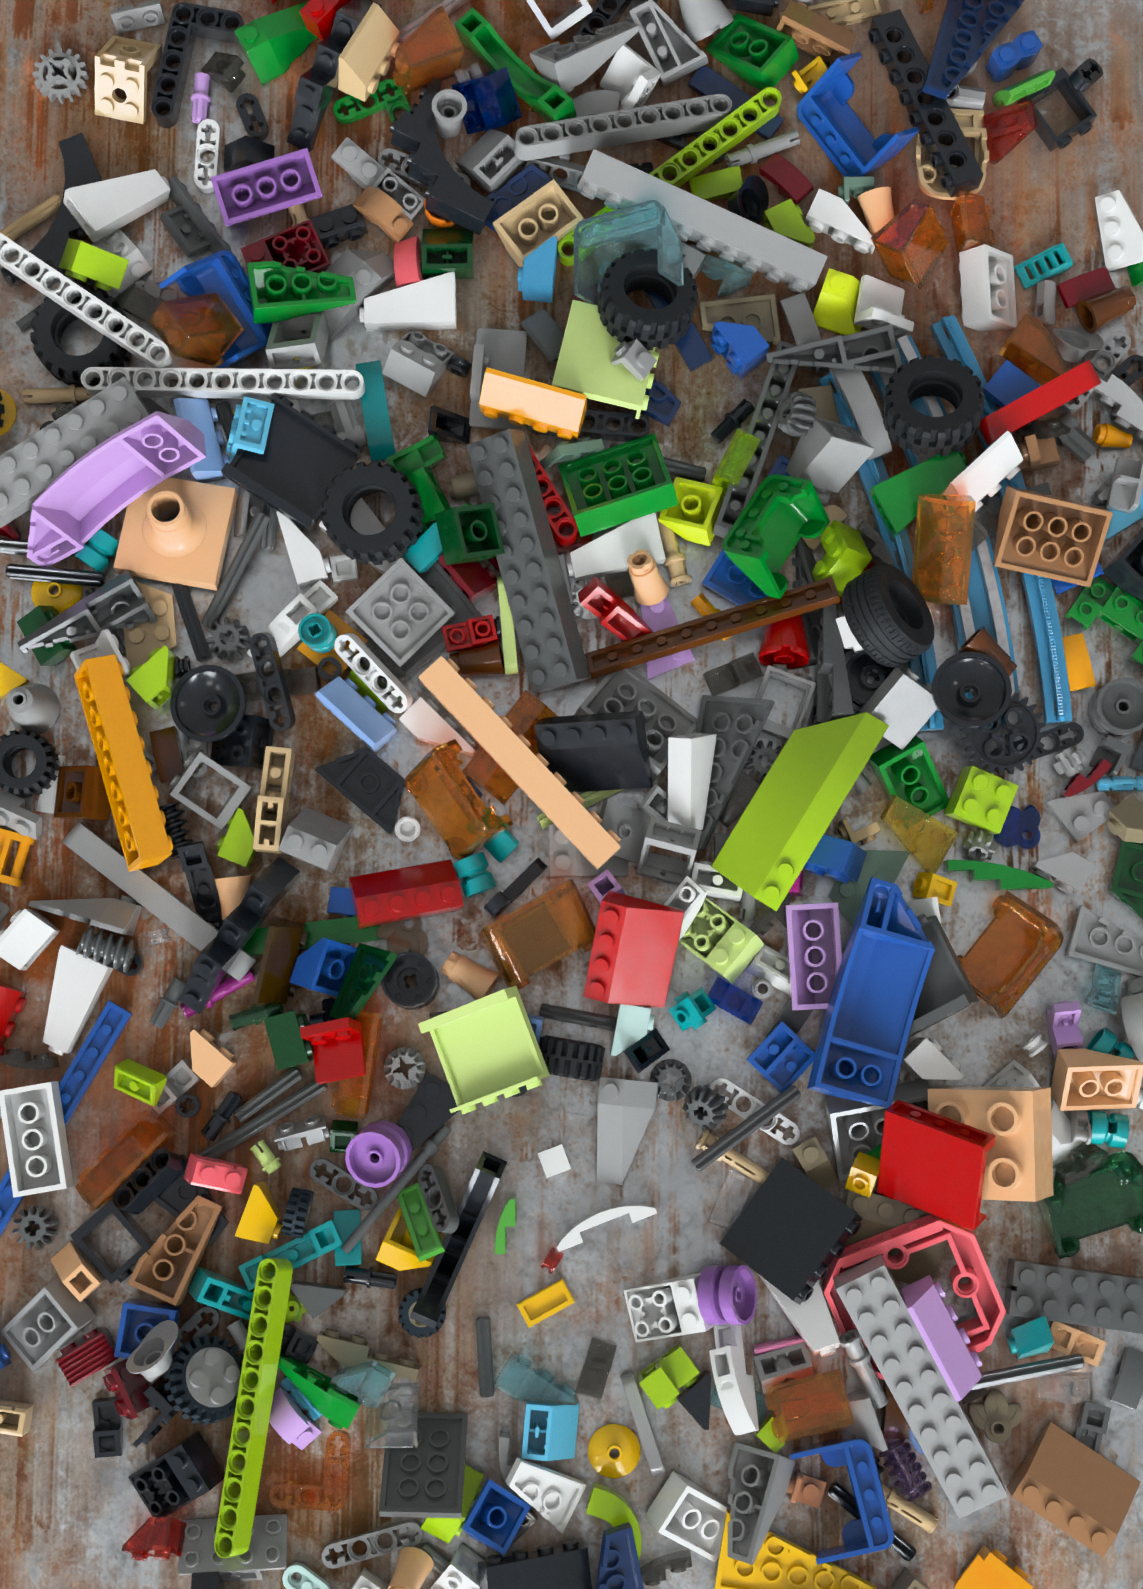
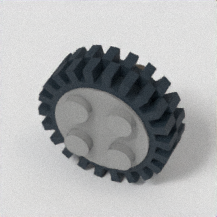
M209 1335L203 1336L180 1347V1350L172 1355L174 1359L169 1367L170 1370L165 1372L164 1379H169V1382L164 1385L165 1391L171 1389L172 1392L167 1398L169 1402L175 1400L177 1403L172 1408L176 1412L182 1410L181 1417L184 1419L191 1417L190 1422L195 1424L200 1421L201 1425L213 1424L235 1413L242 1370L240 1361L243 1360L244 1355L243 1353L236 1355L235 1352L239 1348L235 1344L228 1347L230 1341L227 1339L219 1341V1336L209 1338Z

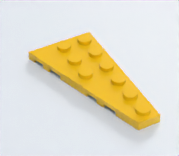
M726 1508L714 1589H877V1585L832 1562L817 1565L816 1554L770 1530L753 1565L728 1557L730 1510Z

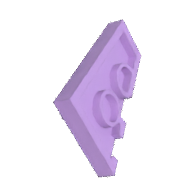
M667 596L655 605L645 606L640 604L641 618L653 632L679 624ZM691 649L646 662L648 681L694 661L695 658Z

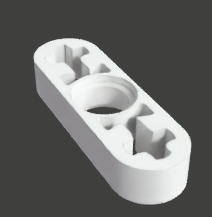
M212 119L201 121L197 128L194 182L198 190L205 194L214 192L212 181H208L207 185H203L201 180L205 179L204 169L208 170L209 177L219 175L222 133L218 123ZM208 128H212L215 132L211 133L210 141L212 144L208 143L205 132H208ZM205 151H212L215 157L210 162H204L201 160V155Z

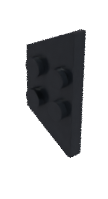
M367 746L356 750L352 754L337 758L326 765L318 766L315 769L318 774L388 834L391 835L393 833L406 780Z

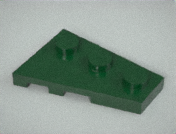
M359 943L329 1016L335 1019L349 1017L355 1020L398 955L391 951Z

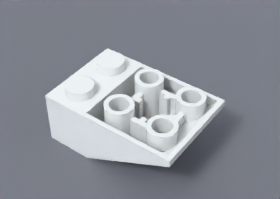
M701 1272L623 1290L636 1343L706 1332L716 1326L704 1321L698 1307L697 1289Z

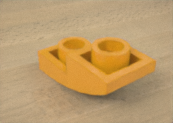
M1083 633L1062 637L1070 692L1096 686Z

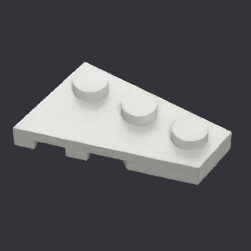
M1116 190L1095 197L1107 270L1110 272L1143 262V230L1123 193L1120 190Z
M518 1457L505 1481L512 1490L534 1507L562 1534L586 1488V1484L581 1480Z

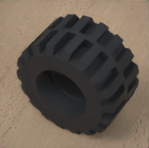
M13 730L9 731L10 735L8 736L5 734L0 736L2 740L0 742V788L20 797H32V794H42V789L44 788L48 790L51 787L50 781L56 780L57 776L54 773L55 770L59 771L60 766L56 764L59 757L54 752L56 750L54 746L44 737L27 730H20V732ZM30 749L36 757L35 768L28 776L17 778L12 772L13 758L20 751Z
M548 1035L540 1037L539 1048L549 1074L593 1082L600 1080L605 1053L603 1046Z

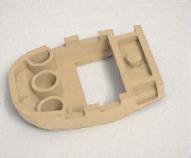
M950 108L964 137H975L974 156L984 174L979 188L951 198L947 189H943L937 169L932 167L930 161H925V148L920 143L919 133L915 148L918 185L923 193L933 198L957 201L969 200L980 192L985 183L987 173L986 166L989 161V150H987L986 143L987 131L986 128H982L981 123L984 110Z

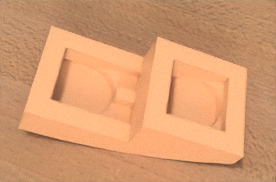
M1053 1321L1050 1331L1054 1344L1051 1348L1067 1355L1080 1353L1084 1362L1098 1367L1107 1342L1062 1322Z

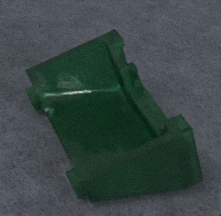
M1117 1152L1055 1172L1053 1183L1054 1195L1039 1200L1055 1253L1059 1259L1072 1257L1080 1251L1079 1239L1123 1225H1128L1132 1231L1143 1234V1166L1135 1155L1130 1152Z

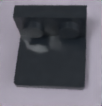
M244 715L242 722L232 734L224 739L212 742L210 759L220 766L247 767L263 771L266 746H272L274 733L269 719L257 715Z
M162 1376L143 1393L147 1397L146 1402L154 1410L159 1409L162 1413L133 1443L136 1448L142 1442L147 1445L162 1429L159 1424L162 1422L166 1425L177 1414L172 1408L177 1403L175 1400L169 1402L167 1396L171 1395L172 1392L171 1389L165 1391L164 1385L168 1382Z

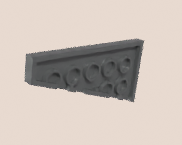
M702 695L696 733L716 734V744L704 826L698 850L706 849L774 706V701Z

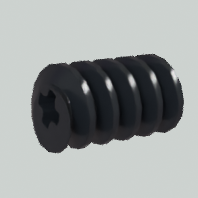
M181 802L159 807L164 812L166 818V825L164 826L166 834L171 837L173 843L172 854L169 856L171 857L170 859L179 858L177 846L193 842V839H185L184 837L191 831L181 827L188 822L187 819H179V816L185 813L183 809H176V806L181 804Z

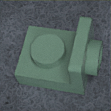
M844 177L841 186H837V197L842 198L848 205L849 196L857 199L862 193L874 189V177Z

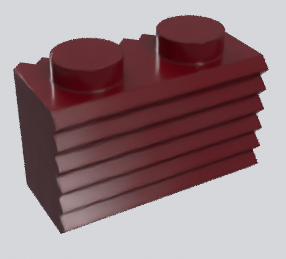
M95 1328L83 1336L85 1339L83 1343L76 1346L75 1342L60 1350L62 1356L57 1358L56 1362L71 1387L120 1358L114 1357L116 1344L107 1328L100 1332L98 1328Z

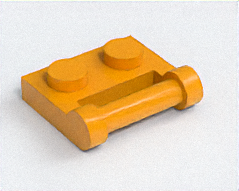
M0 828L1 883L21 888L23 880L20 878L30 845H33L35 839ZM15 840L19 841L20 844L9 877L3 874L13 841Z

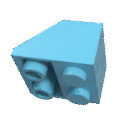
M527 1398L521 1459L553 1461L575 1458L579 1403Z

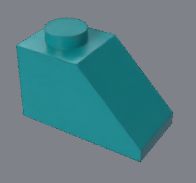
M1046 1316L1013 1328L1009 1334L1010 1338H1007L1009 1351L1011 1354L1015 1353L1017 1361L1046 1354L1054 1344Z

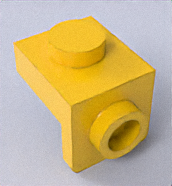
M818 56L802 70L797 71L795 69L792 72L795 78L793 84L801 94L803 92L807 94L829 69L824 59Z

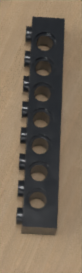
M898 9L873 18L870 30L868 31L869 40L878 51L880 63L885 65L888 71L890 83L893 86L895 85L899 93L901 105L905 106L909 113L911 125L918 127L920 130L918 132L922 147L927 149L931 165L934 169H937L940 175L943 189H947L952 198L979 188L984 174L947 101L922 92L929 65L901 10Z

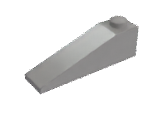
M625 20L597 29L595 31L596 35L582 36L580 34L573 36L574 42L560 45L559 41L550 43L530 52V58L544 79L555 83L565 93H568L591 76L640 31L639 25Z

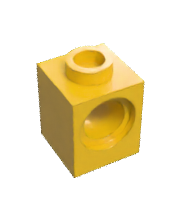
M859 1152L851 1167L845 1189L870 1198L878 1182L880 1159Z

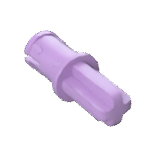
M202 72L194 74V92L190 97L193 101L191 120L197 125L207 119L208 103L211 101V98L208 96L210 75Z

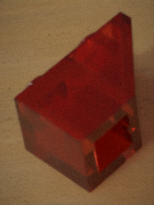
M149 1517L123 1544L122 1551L131 1554V1559L136 1561H147L148 1557H153V1559L160 1561H169L170 1557H179L182 1554L187 1523L173 1517Z

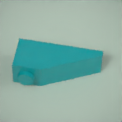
M198 1267L188 1288L189 1294L197 1302L250 1320L254 1290L248 1291L246 1286Z

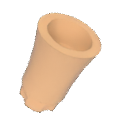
M880 187L859 195L857 200L864 213L869 233L877 241L876 246L887 245L898 240L891 187Z
M643 549L629 555L627 564L632 579L635 600L645 606L660 603L667 596L669 587L662 577L655 559L652 555L648 554L647 550Z
M251 875L214 879L219 894L222 920H225L243 900L250 886Z
M455 951L446 959L440 971L475 1000L490 995L501 976L500 973L487 969Z
M402 1548L399 1551L396 1568L388 1589H420L434 1567L432 1558L419 1548Z

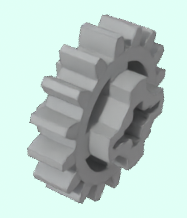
M61 47L58 48L57 53L49 49V56L46 57L41 54L42 63L35 62L34 64L38 70L33 72L36 80L34 83L37 89H40L41 95L43 97L48 96L52 103L56 98H58L61 104H64L65 98H68L70 102H74L73 95L76 94L81 97L80 88L87 89L88 87L84 81L89 79L86 71L88 68L85 62H82L80 55L76 54L74 56L71 49H68L66 53L63 52Z

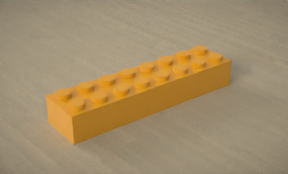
M116 654L85 659L75 672L74 678L127 868L131 872L162 863L172 854L173 843L171 837L166 834L164 827L166 825V818L164 812L159 809L157 802L159 799L158 790L155 785H152L150 778L152 769L149 761L145 760L143 753L145 749L144 740L137 732V715L130 707L131 695L129 688L123 682V666L121 662L117 661Z

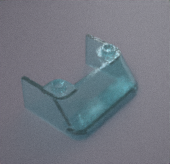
M649 200L581 220L574 229V295L589 304L598 305L600 283H602L606 269L610 267L611 262L616 258H621L622 254L627 252L633 254L637 249L649 251L650 249L657 248L658 273L678 286L684 285L683 246L666 208L656 200Z

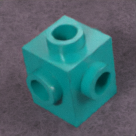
M701 987L692 994L686 991L674 1000L677 1004L671 1007L669 1012L682 1031H685L691 1026L696 1030L707 1022L705 1017L717 1008Z

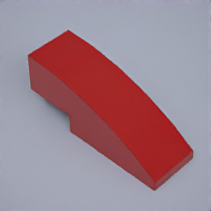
M596 576L578 592L580 604L597 616L600 624L622 641L653 633L640 616Z

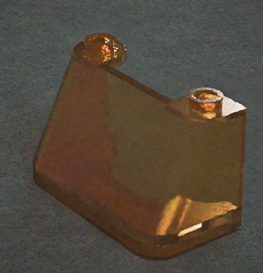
M454 739L432 749L407 774L405 786L417 800L449 847L451 855L458 859H464L474 855L510 828L513 822L507 814L501 817L494 814L493 812L496 810L494 806L486 808L459 768L464 762L462 759L457 760V754L463 749Z
M573 879L487 925L478 936L507 987L517 986V989L520 990L531 983L530 977L582 948L584 952L591 950L596 928Z
M1008 890L1003 896L1000 895L994 901L992 908L994 909L993 915L995 918L965 956L957 955L979 1002L1001 1019L1020 1000L1059 950L1064 940V936L1057 923Z

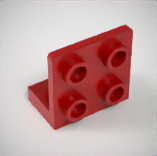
M346 1017L300 1027L301 1038L313 1044L316 1083L324 1084L366 1074L361 1022Z

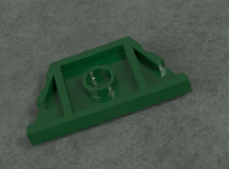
M1121 840L1109 892L1142 920L1143 843Z

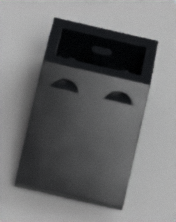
M197 1431L131 1474L128 1478L157 1523L209 1492L224 1479L225 1472L200 1432Z

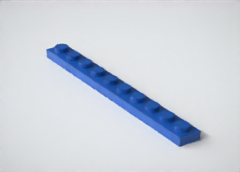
M110 1000L107 1002L59 1083L65 1128L133 1014ZM9 1169L0 1183V1237L25 1197L13 1198Z

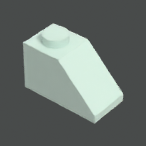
M619 1005L610 1055L617 1056L646 1036L647 1030H653L655 1015L651 1014V1009L633 1005Z

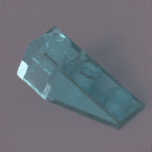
M511 1354L494 1382V1386L515 1400L575 1406L579 1402L578 1397L575 1396L577 1392L565 1383L560 1386L553 1381L555 1377L544 1369L537 1371L531 1367L532 1362L521 1354L517 1357Z

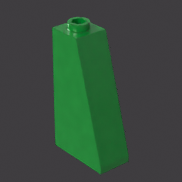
M952 450L950 455L943 457L939 454L871 488L869 494L892 538L901 533L939 498L949 484L966 469L967 461L962 452L954 453Z

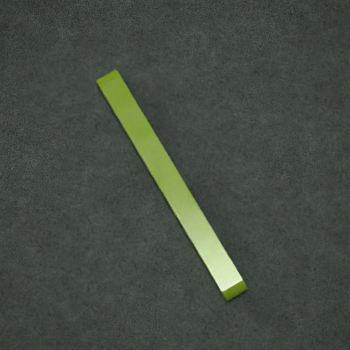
M773 87L763 89L652 171L650 175L678 188L712 164L722 154L727 153L778 114L782 96L780 91ZM768 99L773 100L775 105L767 106L764 104V101ZM746 114H751L756 119L753 121H747L744 119L743 116ZM732 129L736 134L727 136L723 131ZM710 143L715 146V150L707 151L703 146ZM690 158L693 159L696 163L692 166L685 165L683 161L685 159ZM667 173H671L676 178L672 181L665 180L663 176ZM607 206L598 211L559 241V261L565 266H573L611 239V231L629 218L627 211L621 208L614 210ZM613 218L616 222L608 226L603 223V220ZM590 232L596 237L591 241H587L583 238V235ZM567 247H571L576 252L573 255L567 256L562 251Z
M286 1258L264 1259L260 1262L257 1270L214 1540L215 1552L221 1558L242 1555L247 1552L250 1546L293 1274L292 1264Z

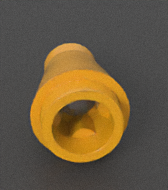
M1105 422L1104 424L1099 423L1096 425L1092 440L1099 447L1129 449L1133 441V435Z

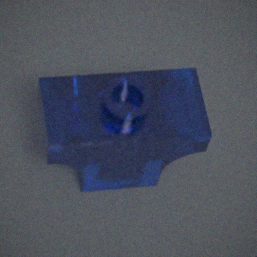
M718 976L707 994L714 1005L750 1025L763 1004L759 999Z

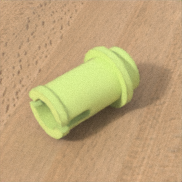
M263 1139L258 1142V1146L263 1153H261L256 1145L250 1151L263 1166L262 1171H266L270 1175L281 1166L279 1162L281 1159L275 1157Z

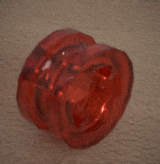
M552 1247L540 1268H547L549 1270L548 1273L552 1274L564 1254L556 1253L555 1248Z

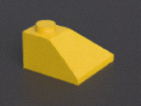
M260 1181L254 1184L235 1233L236 1237L265 1244L271 1243L273 1238L278 1239L283 1224L279 1223L281 1215L266 1182Z
M399 1206L382 1242L376 1260L399 1271L431 1266L435 1256L422 1262L419 1261L401 1207ZM439 1232L442 1241L445 1233Z

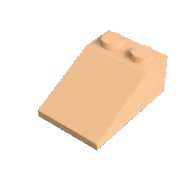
M1084 1048L1058 1049L1051 1085V1095L1060 1111L1136 1108L1143 1076V1062Z

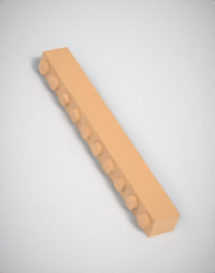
M440 656L418 677L420 682L598 870L620 850L621 846L618 844L621 841L620 838L611 829L606 831L600 825L603 821L593 810L588 812L582 806L585 801L575 791L570 793L564 787L567 782L558 772L552 774L546 768L549 763L540 753L534 755L529 749L531 744L522 734L519 736L515 735L511 730L513 727L512 723L504 715L499 717L493 711L495 705L486 696L481 698L475 692L478 688L468 677L463 679L457 673L460 668L450 658L446 661Z

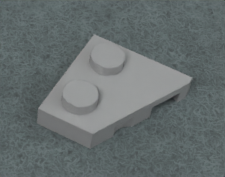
M1103 791L1053 799L1045 803L1075 843L1107 821L1109 810L1115 807Z

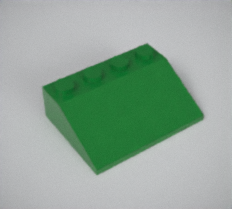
M655 433L558 465L581 537L679 505L673 482Z

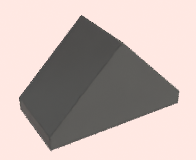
M296 1280L291 1284V1290L313 1319L340 1299L347 1287Z

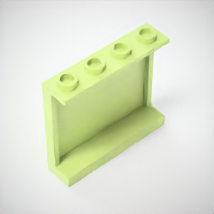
M573 300L552 386L587 395L588 399L637 410L635 419H639L641 410L646 411L650 396L645 395L646 388L651 389L655 374L649 372L645 379L638 381L622 363L614 366L611 363L615 356L614 350L621 344V342L617 341L618 337L616 335L612 337L607 332V326L602 325L600 314L598 313V305ZM656 347L653 350H648L658 361L659 353L655 352Z
M517 986L500 990L418 1024L421 1034L430 1031L457 1107L450 1109V1113L461 1110L462 1115L476 1110L475 1104L482 1102L483 1106H487L497 1102L498 1095L504 1093L505 1098L520 1093L519 1087L526 1085L527 1090L542 1085L541 1079L550 1076Z

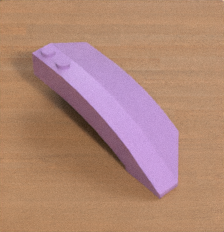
M156 411L114 434L90 450L56 478L32 503L27 557L39 566L49 567L83 549L84 543L104 524L143 493L165 479L206 458L204 434L189 420Z

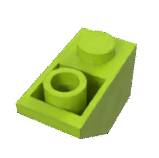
M791 198L764 211L762 222L765 228L812 249L815 235L810 226L806 227L802 220L803 213L801 208L797 204L794 205Z
M237 808L236 813L234 812L227 822L229 829L226 836L222 835L217 844L216 850H219L217 856L250 869L257 853L253 849L254 830L247 812Z

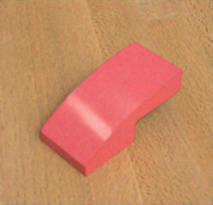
M415 236L395 243L393 256L396 287L400 288L423 281L420 267L422 251L419 237Z

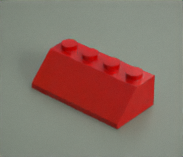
M451 859L349 877L358 929L459 911L464 906L459 879Z

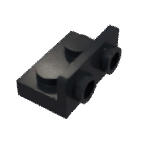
M353 204L310 218L323 248L332 249L337 247L340 242L349 239L350 241H355L368 233L363 216Z

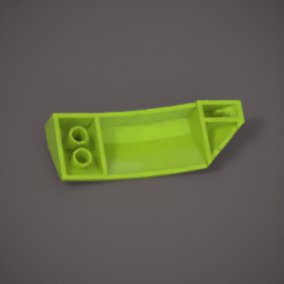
M864 712L794 730L711 867L752 897L777 911L889 725L870 713Z

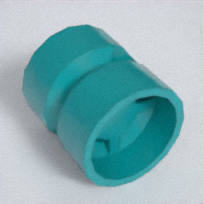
M99 529L88 540L89 543L84 544V548L77 551L74 556L95 571L104 573L109 564L108 557H115L119 541Z
M318 613L309 614L301 620L298 627L300 639L312 651L324 654L335 648L334 643L339 636L338 631L325 616Z
M484 852L468 856L453 863L458 878L463 879L461 886L466 898L478 895L497 886L492 872L486 870L489 864Z
M1106 1027L1100 1029L1086 1047L1088 1050L1110 1054L1115 1048L1116 1050L1112 1055L1132 1059L1135 1054L1131 1045L1124 1040L1117 1041V1035Z
M1089 1110L1092 1130L1090 1144L1102 1145L1105 1142L1109 1147L1123 1149L1129 1136L1128 1115L1111 1113L1107 1116L1106 1112Z

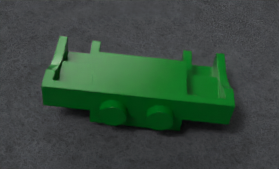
M433 434L386 458L388 464L394 466L397 471L401 470L407 476L421 497V506L424 509V518L421 519L423 533L436 522L435 514L451 508L431 467L448 458L439 439ZM466 503V504H464V505H462V506H467V505H472V504H471V503Z
M1098 576L1093 578L1091 586H1083L1064 616L1068 619L1072 617L1083 624L1081 628L1087 630L1097 617L1135 644H1138L1128 660L1131 662L1136 660L1143 665V602L1121 590L1118 586L1114 588Z

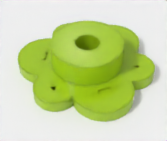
M289 1293L285 1322L290 1323L293 1320L299 1322L302 1320V1314H305L307 1310L296 1295L293 1296Z

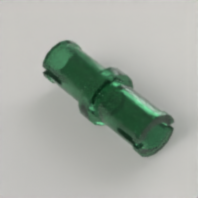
M266 1003L260 1006L255 1004L250 1006L248 1010L229 1015V1021L232 1029L236 1031L252 1024L260 1025L264 1019L283 1014L284 1010L282 1004Z

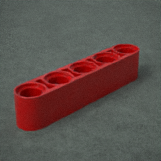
M1088 360L981 419L979 430L987 445H990L998 440L1007 430L1012 433L1102 382L1091 361Z
M529 446L539 487L547 488V491L542 494L552 535L559 545L563 547L573 546L578 539L576 521ZM552 507L560 510L556 515H551L547 511ZM564 528H569L573 533L569 536H563L560 534V531Z

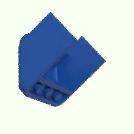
M860 52L838 57L797 106L799 119L843 177H867L894 158L920 131L918 127L898 132L895 135L885 133L875 140L847 102L853 96L855 90L854 82L848 75V72L863 56Z
M229 250L219 251L188 264L159 284L160 288L163 289L177 283L180 290L188 297L195 298L201 296L226 338L219 345L220 356L224 362L216 368H230L266 347L273 322L254 324L248 276L236 256Z
M863 1438L831 1439L793 1448L790 1453L791 1460L821 1453L822 1459L827 1465L831 1467L847 1466L860 1519L847 1522L843 1527L842 1538L844 1545L819 1550L816 1557L817 1565L889 1548L894 1540V1530L871 1444Z

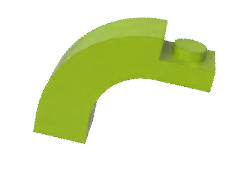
M593 1482L586 1505V1514L604 1519L613 1527L629 1522L632 1526L639 1560L642 1538L639 1521L634 1509L616 1490Z

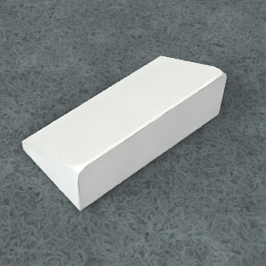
M764 944L753 958L747 971L760 979L769 980L772 986L791 996L789 958Z

